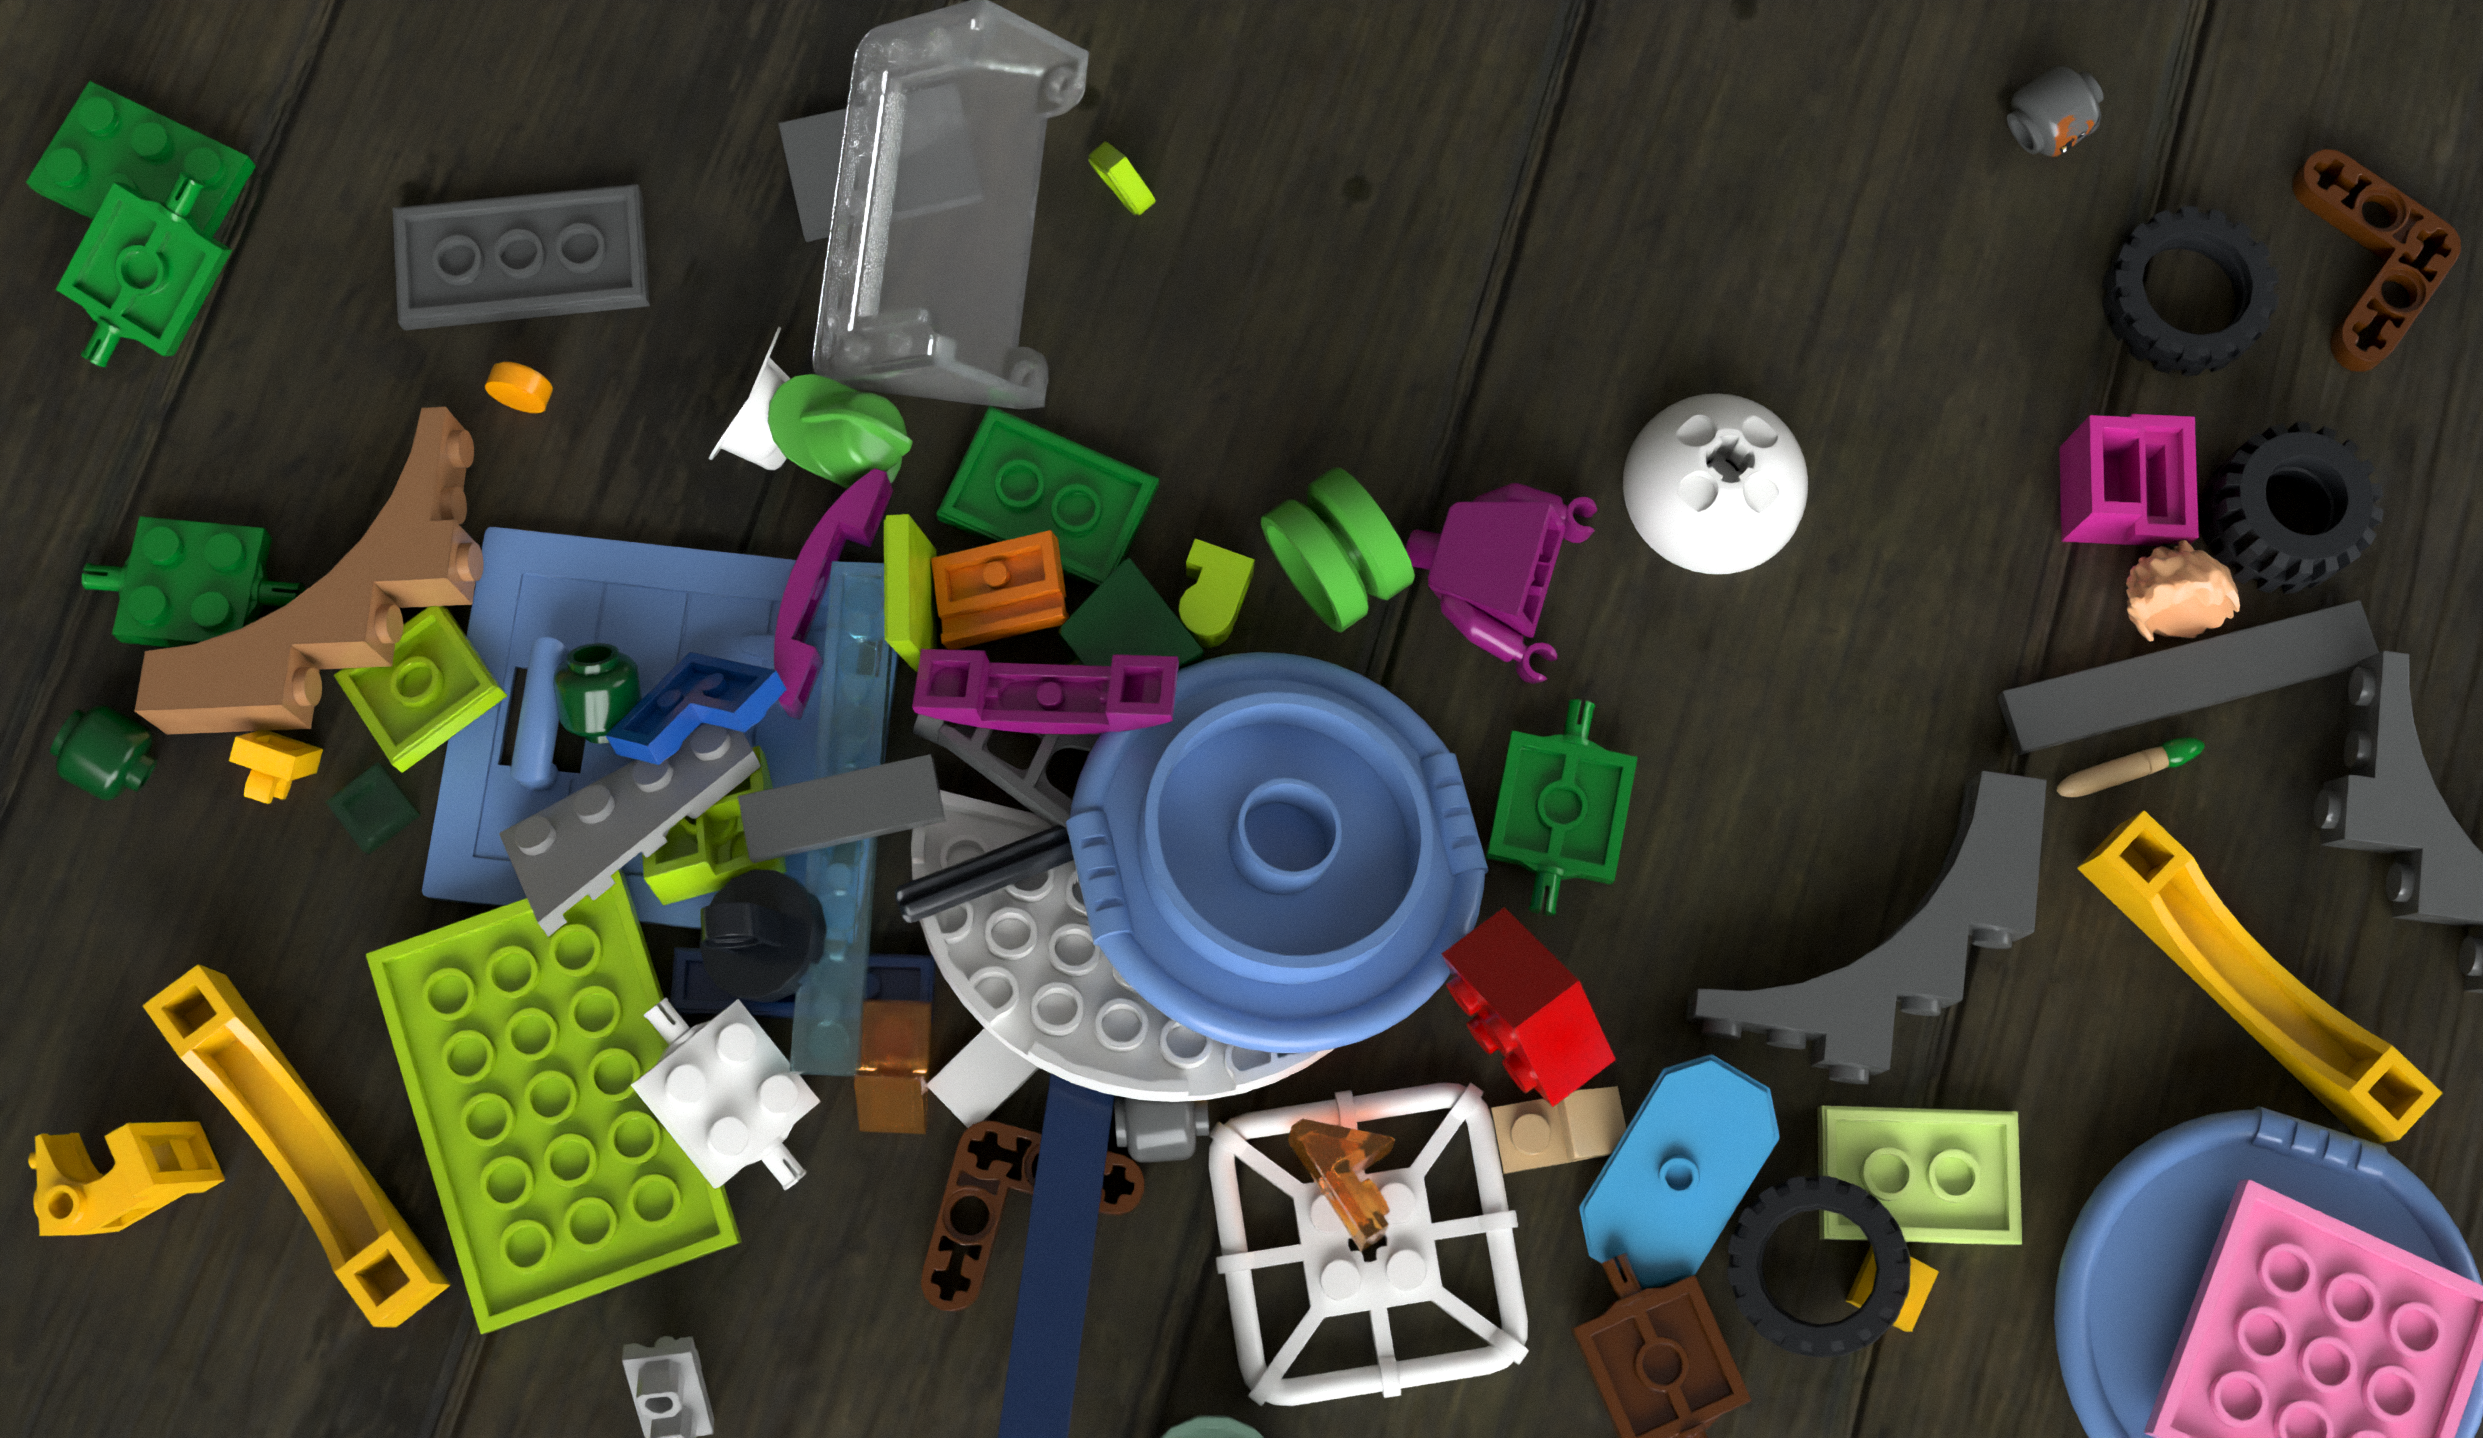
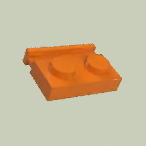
M1051 530L931 558L938 617L942 621L943 629L941 642L948 650L1063 625L1069 619L1064 599L1066 591L1059 542Z

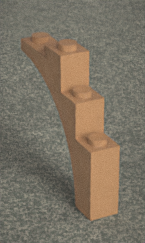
M446 407L421 408L408 460L391 497L363 538L327 575L287 605L239 630L193 645L145 651L135 712L167 735L311 729L314 706L319 703L322 695L320 669L392 666L395 643L400 641L403 634V618L400 608L473 605L475 581L480 580L483 574V554L480 546L459 525L465 521L467 514L466 497L463 492L466 468L472 465L474 459V444L470 433L463 428Z

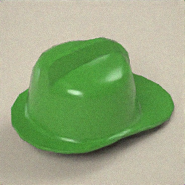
M815 374L794 376L778 387L769 402V428L773 441L784 456L801 468L832 481L847 490L874 468L887 472L891 484L901 468L902 456L910 451L913 443L907 437L905 423L897 407L888 399L871 392L856 391L823 376Z

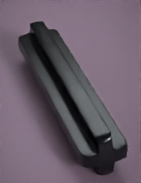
M1056 825L898 886L895 889V900L902 917L906 922L913 923L1073 861L1074 857L1067 828Z

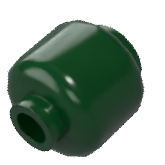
M593 643L579 646L571 650L567 654L566 660L555 669L553 685L560 723L570 733L583 736L591 743H610L605 735L642 700L637 664L631 657L619 652L613 645Z
M105 705L95 706L86 713L79 709L75 710L58 732L50 749V754L57 757L56 770L58 776L105 801L119 797L127 788L138 793L150 778L158 762V759L149 755L152 746L151 731L142 724Z

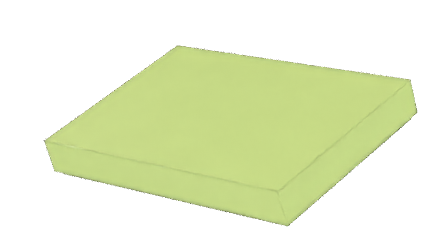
M1853 1106L1817 1107L1818 1177L1830 1176L1861 1187L1874 1196L1897 1221L1906 1242L1991 1245L2022 1244L2018 1111ZM1819 1209V1239L1869 1241L1861 1228L1842 1214Z

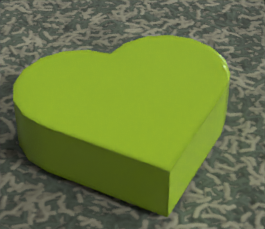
M1104 141L1089 154L1088 161L1093 169L1133 215L1137 214L1140 216L1156 202L1154 196L1126 156L1111 144Z

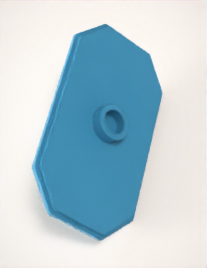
M1713 1054L1663 1068L1579 1206L1589 1256L1602 1263L1627 1252V1257L1639 1284L1644 1289L1655 1288L1695 1275L1780 1138L1770 1088Z

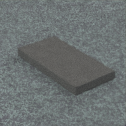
M638 184L393 208L398 323L404 331L650 306L643 198Z

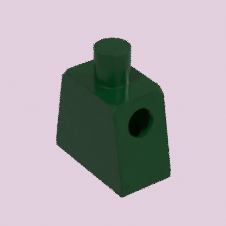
M1130 558L1126 559L1115 569L1058 631L1060 645L1071 658L1064 665L1111 666L1113 655L1177 656L1179 661L1178 670L1203 661V649Z

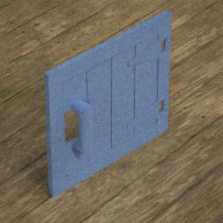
M500 527L487 528L482 545L483 574L481 579L476 581L467 638L508 696L448 739L422 887L423 895L431 900L502 907L527 898L499 833L637 760L617 755L610 743L595 744L586 740L580 774L558 771L556 765L552 763L559 725L553 685L554 672L566 660L567 654L571 650L586 644L605 643L615 646L619 652L631 657L638 667L642 699L689 652L774 670V642L778 613L783 593L796 560ZM836 564L805 641V644L816 647L824 663L801 720L789 717L779 703L778 698L760 722L751 726L746 732H743L751 747L760 745L765 753L773 788L883 765L885 763L900 655L884 640L883 569ZM863 642L879 644L884 642L879 679L872 676L859 675ZM517 668L528 669L511 766L501 765ZM874 837L856 841L852 872H848L845 869L831 868L834 846L785 856L787 872L784 873L798 879L809 893L816 895L822 904L827 925L825 944L856 946L860 940ZM641 852L621 867L640 923L701 930L700 909L710 905L714 896L720 891L663 906L644 880Z

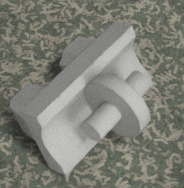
M669 1336L661 1337L656 1341L653 1348L644 1347L637 1343L624 1345L622 1362L644 1437L696 1438V1436L713 1434L714 1415L701 1371L702 1366L699 1353L695 1348L693 1337H684L678 1340H674Z

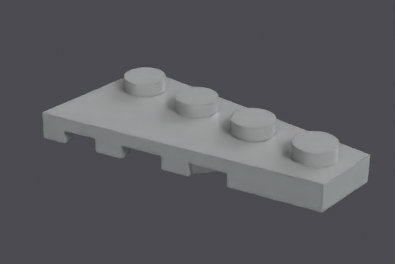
M704 723L695 728L683 741L681 748L674 755L665 759L660 765L635 760L499 833L535 918L548 937L567 922L562 915L586 895L593 901L615 884L611 875L641 852L648 858L668 842L665 836L669 829L685 816L698 818L761 767L743 732Z

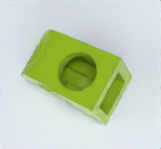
M1195 538L1186 561V576L1198 581L1188 588L1180 599L1179 620L1200 647L1211 648L1219 646L1226 641L1234 628L1254 575L1255 559Z

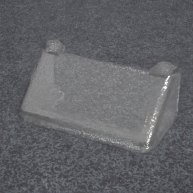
M970 0L877 26L864 36L856 50L849 91L813 349V368L816 375L833 379L852 389L1021 410L1045 406L1049 379L1046 359L1039 351L1029 347H1018L1047 119L1068 112L1082 99L1086 87L1088 51L989 0Z

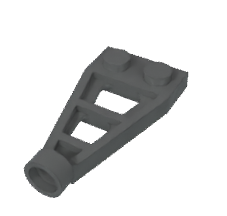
M918 714L913 734L950 750L1052 827L1061 825L1067 828L1066 821L1070 819L1072 800L1050 784L1045 770L1052 755L1061 749L1074 748L1090 752L1101 733H1031L1040 738L1041 744L1030 767L1020 770L989 752L987 743L994 729L958 724L952 728L949 726L951 723L949 721Z

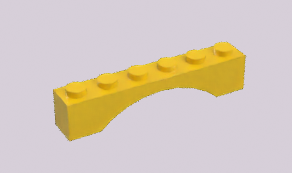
M2145 810L2119 824L2077 867L2085 877L2358 1138L2377 1144L2400 1140L2442 1094L2393 1045L2365 1030L2331 1007L2271 957L2222 903L2204 877L2194 857Z
M198 964L142 1005L180 1059L225 1105L275 1168L312 1225L327 1254L334 1273L373 1327H398L451 1285L225 974Z

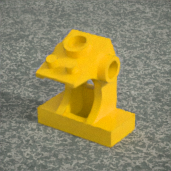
M199 1121L127 1123L104 1137L116 1163L113 1169L105 1176L100 1174L91 1162L79 1133L64 1135L39 1134L35 1137L36 1152H31L28 1158L30 1167L36 1169L37 1188L34 1192L33 1204L35 1213L39 1218L40 1236L119 1232L185 1194L203 1193L225 1181Z

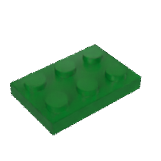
M89 81L26 183L36 193L94 220L114 182L126 183L151 200L165 202L179 176V172L183 171L196 177L195 180H201L206 185L188 216L193 219L201 231L213 237L256 166L247 155Z

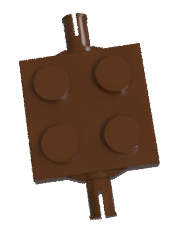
M1627 1252L1602 1262L1601 1266H1603L1618 1300L1613 1302L1602 1315L1570 1329L1618 1438H1708L1705 1429H1708L1722 1414L1752 1400L1696 1276H1688L1663 1288L1642 1289L1627 1257Z

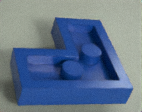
M689 652L605 736L617 755L660 765L665 759L674 755L681 748L683 741L701 722L746 732L751 726L757 724L765 717L768 709L787 689L776 670Z

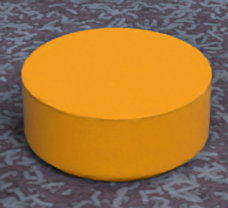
M514 362L494 364L485 384V390L495 400L510 408L527 413L544 412L553 391L551 383L541 373Z

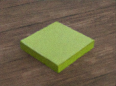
M909 514L886 515V520H884V640L911 668L918 672L921 649H938L937 603L931 558L937 557L936 548Z
M445 606L427 607L403 624L402 637L398 643H395L392 666L343 668L334 674V677L391 764L401 773L508 696Z

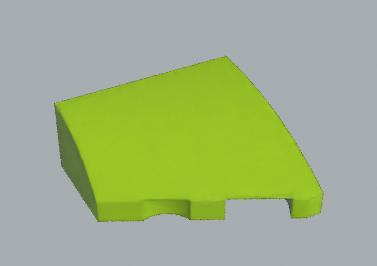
M760 745L751 747L761 764L758 770L695 819L688 816L682 818L669 829L665 836L668 842L648 858L642 854L644 880L663 906L721 890L732 878L751 870L787 872L785 857L753 863L748 855L738 796L773 789L766 756Z

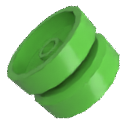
M1333 467L1308 484V507L1296 500L1286 499L1261 517V527L1278 563L1305 602L1333 631L1343 632L1367 615V593L1379 599L1389 600L1412 584L1415 574L1401 539L1371 495L1344 469Z

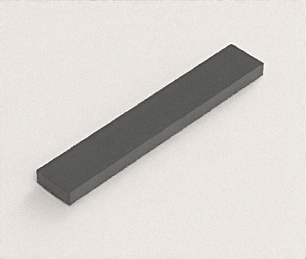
M2360 600L2017 687L2001 692L1997 698L2017 756L2355 669L2358 667V661L2377 654L2379 651Z

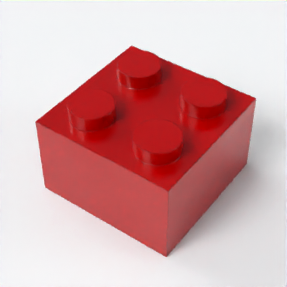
M1505 907L1441 953L1453 976V979L1446 984L1450 994L1467 1015H1473L1474 1017L1466 1023L1469 1031L1486 1053L1491 1055L1498 1049L1504 1055L1505 1059L1502 1060L1503 1066L1523 1092L1527 1093L1535 1088L1554 1107L1616 1060L1580 981Z

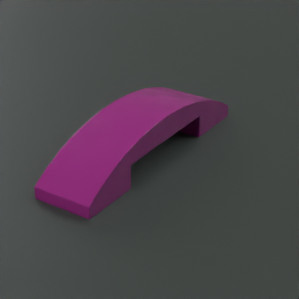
M874 468L857 480L837 499L813 529L791 571L778 613L774 642V670L777 671L787 689L779 697V703L789 717L801 720L824 663L816 647L805 644L806 638L846 540L848 539L871 547L893 493L887 472Z
M921 649L912 708L915 713L935 719L1012 732L1097 734L1136 730L1173 721L1179 661L1177 656L1113 655L1111 666L990 663L985 651Z

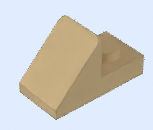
M1618 1086L1575 1090L1554 1107L1545 1099H1538L1489 1109L1494 1122L1502 1174L1609 1156L1626 1130Z

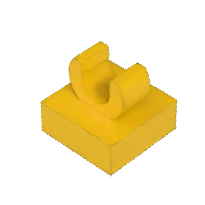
M255 731L235 737L229 761L252 769L245 784L244 796L270 804L273 797L282 800L286 799L292 780L317 773L323 749L271 731Z

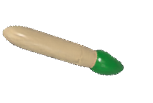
M2193 737L2172 739L2164 742L2159 747L2136 752L2071 774L2059 783L2057 792L2064 797L2085 796L2147 776L2148 774H2153L2165 767L2176 768L2199 755L2204 749L2205 744L2203 741Z

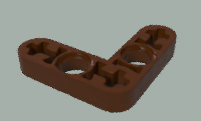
M2324 149L2315 152L2296 171L2292 183L2293 192L2297 200L2308 210L2383 259L2381 265L2335 328L2330 339V350L2335 360L2342 367L2351 371L2364 372L2373 369L2396 348L2458 259L2461 252V240L2457 231L2449 223L2346 154L2337 150ZM2323 171L2333 177L2327 190L2317 185L2320 174ZM2352 188L2359 192L2347 206L2341 203L2349 195V191ZM2376 202L2381 204L2390 215L2389 227L2376 228L2371 226L2362 215L2363 203ZM2428 240L2435 245L2432 250L2433 256L2419 270L2409 266L2422 251V243ZM2384 282H2397L2407 290L2410 297V303L2407 308L2392 307L2384 300L2381 294V287ZM2372 320L2381 323L2382 325L2368 341L2369 348L2365 351L2360 350L2355 345L2359 338L2357 334L2369 325Z
M996 1121L975 1123L963 1133L957 1146L922 1270L921 1287L925 1298L931 1305L943 1311L957 1312L968 1308L978 1299L984 1285L1010 1189L1033 1195L1035 1185L1033 1164L1037 1156H1039L1041 1133ZM988 1133H995L998 1135L997 1144L1002 1149L1019 1153L1018 1141L1020 1139L1032 1142L1022 1159V1180L1018 1181L1008 1178L1015 1167L1011 1163L993 1160L989 1170L979 1169L980 1158L970 1153L973 1142L984 1143ZM1107 1151L1104 1176H1111L1114 1167H1122L1126 1169V1181L1134 1184V1191L1132 1195H1120L1117 1204H1109L1105 1202L1106 1192L1102 1189L1099 1213L1121 1216L1131 1212L1140 1204L1144 1196L1145 1180L1141 1169L1133 1160ZM966 1197L982 1199L989 1210V1221L986 1227L975 1235L959 1233L952 1222V1211L955 1205ZM946 1236L963 1246H982L977 1261L965 1254L961 1275L971 1279L970 1287L967 1292L956 1291L952 1301L943 1299V1287L934 1283L937 1271H948L954 1258V1251H941L943 1240Z

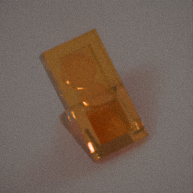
M866 999L864 1001L861 1068L855 1073L854 1077L860 1131L926 1134L932 1002Z
M1301 1119L1293 1124L1288 1137L1289 1144L1359 1250L1363 1251L1383 1238L1389 1226L1384 1218L1385 1215L1390 1213L1388 1204L1377 1186L1369 1178L1360 1182L1356 1175L1391 1152L1395 1139L1385 1135L1307 1119Z

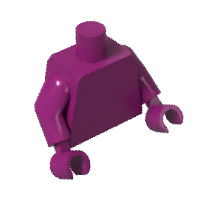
M1511 483L1479 495L1472 502L1454 503L1449 508L1442 534L1416 529L1410 534L1406 552L1411 560L1412 567L1430 570L1428 586L1439 598L1442 614L1471 643L1504 662H1510L1512 659L1516 660V672L1522 680L1531 684L1541 683L1547 680V678L1532 670L1529 665L1530 655L1537 653L1544 659L1553 662L1557 660L1556 651L1550 644L1543 642L1527 646L1523 643V636L1534 637L1563 538L1572 543H1581L1586 541L1595 531L1590 526L1578 524L1573 514L1590 518L1596 513L1597 506L1588 497L1576 498L1569 505L1563 504L1562 498L1558 495L1520 483Z

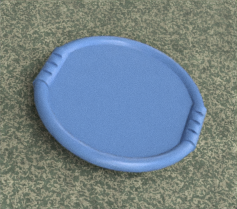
M1249 652L1229 654L1203 660L1179 669L1173 721L1136 730L1101 733L1090 751L1078 778L1071 804L1070 819L1066 821L1093 943L1099 945L1106 958L1122 978L1147 1002L1190 1030L1229 1045L1271 1053H1307L1330 1050L1357 1043L1387 1030L1407 1018L1426 1003L1451 974L1441 953L1474 930L1481 906L1485 874L1488 872V866L1456 754L1450 753L1443 741L1424 719L1405 702L1381 685L1337 664L1289 653Z
M2257 1106L2255 1109L2234 1110L2209 1114L2185 1121L2155 1135L2136 1147L2116 1164L2098 1184L2076 1219L2060 1261L2054 1307L2056 1349L2062 1377L2071 1404L2085 1433L2089 1438H2154L2144 1433L2239 1181L2250 1179L2483 1286L2473 1256L2461 1232L2442 1203L2428 1187L2404 1164L2389 1154L2385 1146ZM2483 1359L2455 1438H2474L2483 1416Z

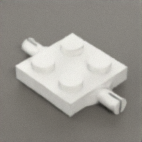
M667 997L646 1012L644 1017H647L669 1046L664 1049L657 1064L631 1084V1086L712 1187L715 1189L722 1186L744 1166L760 1160L768 1167L784 1190L797 1183L798 1179H801L807 1171L801 1167L782 1142L787 1138L793 1125L821 1101L738 999L731 1003L712 1020L697 1024L692 1028L677 1013Z

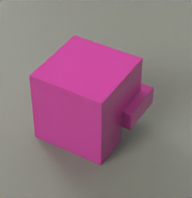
M2131 414L2129 417L2089 415L2059 447L2061 542L2161 546L2162 544H2179V541L2182 540L2192 544L2199 538L2195 417Z

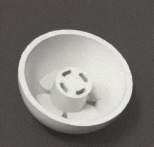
M1703 394L1689 397L1670 405L1653 417L1634 440L1625 462L1623 492L1626 508L1636 530L1659 555L1691 571L1705 574H1731L1751 569L1766 562L1778 553L1791 539L1806 507L1808 474L1805 459L1797 440L1785 423L1773 412L1752 400L1740 396ZM1727 459L1731 461L1733 464H1735L1739 471H1736L1735 468L1725 460Z

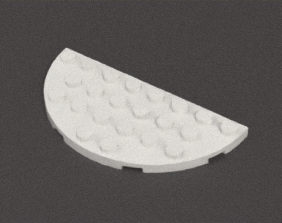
M940 790L946 821L913 828L911 841L913 880L1049 829L1052 826L1034 813ZM1074 860L920 920L928 947L943 977L962 1004L983 1027L1009 1049L1037 1067L1086 1088L1137 1100L1167 1102L1209 1100L1245 1093L1275 1083L1305 1069L1334 1050L1307 1053H1271L1244 1049L1194 1032L1163 1014L1139 995L1122 978L1106 958L1099 945L1093 943Z

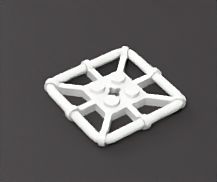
M1471 1082L1467 1087L1459 1083H1434L1353 1096L1351 1090L1335 1092V1099L1248 1112L1229 1119L1225 1124L1217 1122L1209 1133L1213 1140L1209 1147L1208 1166L1222 1256L1216 1257L1218 1274H1225L1238 1365L1245 1384L1251 1390L1248 1397L1262 1406L1266 1401L1273 1405L1295 1406L1382 1392L1384 1398L1401 1396V1388L1488 1375L1507 1368L1513 1362L1520 1365L1529 1352L1524 1347L1528 1336V1318L1512 1228L1518 1227L1516 1210L1509 1211L1494 1122L1487 1104L1481 1098L1484 1092ZM1439 1109H1451L1409 1168L1365 1174L1357 1122ZM1466 1120L1483 1215L1431 1223L1424 1176L1460 1125ZM1339 1125L1347 1177L1303 1184L1252 1147L1246 1140ZM1235 1157L1293 1199L1300 1244L1248 1252L1234 1162ZM1370 1223L1372 1231L1377 1234L1383 1233L1386 1239V1246L1376 1249V1260L1372 1262H1364L1361 1251H1350L1348 1246V1239L1358 1235V1224ZM1486 1233L1502 1330L1442 1287L1435 1240ZM1303 1261L1310 1308L1267 1367L1264 1358L1251 1269ZM1431 1301L1490 1344V1346L1396 1361L1387 1308ZM1369 1311L1377 1365L1289 1379L1282 1378L1325 1317Z

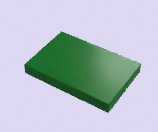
M989 405L936 515L939 521L992 544L1051 530L1058 538L1063 575L1097 589L1124 561L1159 487V478Z

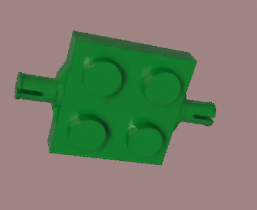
M180 171L165 202L151 200L126 183L114 182L56 288L58 292L83 306L91 318L98 324L85 349L81 352V356L85 359H91V363L106 367L121 337L138 340L164 357L174 356L232 252V249L201 231L193 219L188 216L202 189L206 186L201 180H195L196 177Z
M139 516L131 554L123 567L87 563L83 568L87 574L82 573L84 589L119 592L120 601L112 631L113 636L121 643L162 647L193 645L239 630L255 622L263 611L264 606L283 607L305 591L303 583L268 580L266 563L272 537L265 528Z
M1580 699L1568 700L1563 735L1541 737L1512 730L1509 736L1485 857L1520 865L1529 872L1536 874L1528 911L1536 914L1541 911L1546 890L1542 915L1546 916L1556 915L1555 909L1561 879L1581 878L1610 885L1615 881L1638 759L1636 756L1607 751L1593 741L1588 740L1595 704L1585 701L1582 706L1579 724H1577L1581 705Z

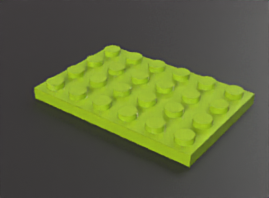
M621 868L611 875L615 884L593 901L586 895L562 915L567 922L549 937L538 924L528 899L525 898L366 954L480 1334L501 1329L742 1242L724 1184L715 1189L712 1187L631 1086V1084L657 1064L664 1049L669 1045L647 1017H644V1014L662 1001L664 997L629 887Z

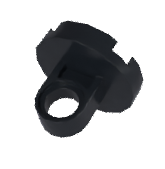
M751 870L732 878L714 896L710 905L700 909L701 936L699 945L704 968L717 987L737 998L756 1002H774L794 994L803 985L798 983V981L806 974L810 964H818L824 953L827 925L821 902L815 894L809 893L798 879L777 870Z

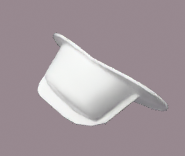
M778 327L748 400L709 456L710 460H713L718 452L723 449L767 470L775 471L787 459L773 441L768 424L769 402L778 387L790 380L769 357L781 327Z

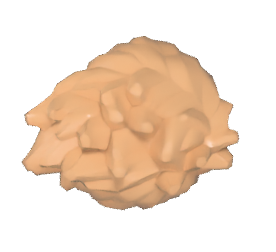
M2186 540L2179 541V546H2175L2174 550L2164 546L2156 547L2151 556L2139 558V564L2130 569V576L2126 582L2128 587L2126 591L2129 597L2127 600V611L2129 619L2148 641L2154 640L2153 632L2165 637L2196 638L2198 634H2203L2206 628L2214 629L2220 627L2226 617L2232 619L2234 611L2239 612L2238 591L2229 568L2208 555L2205 551L2194 550Z

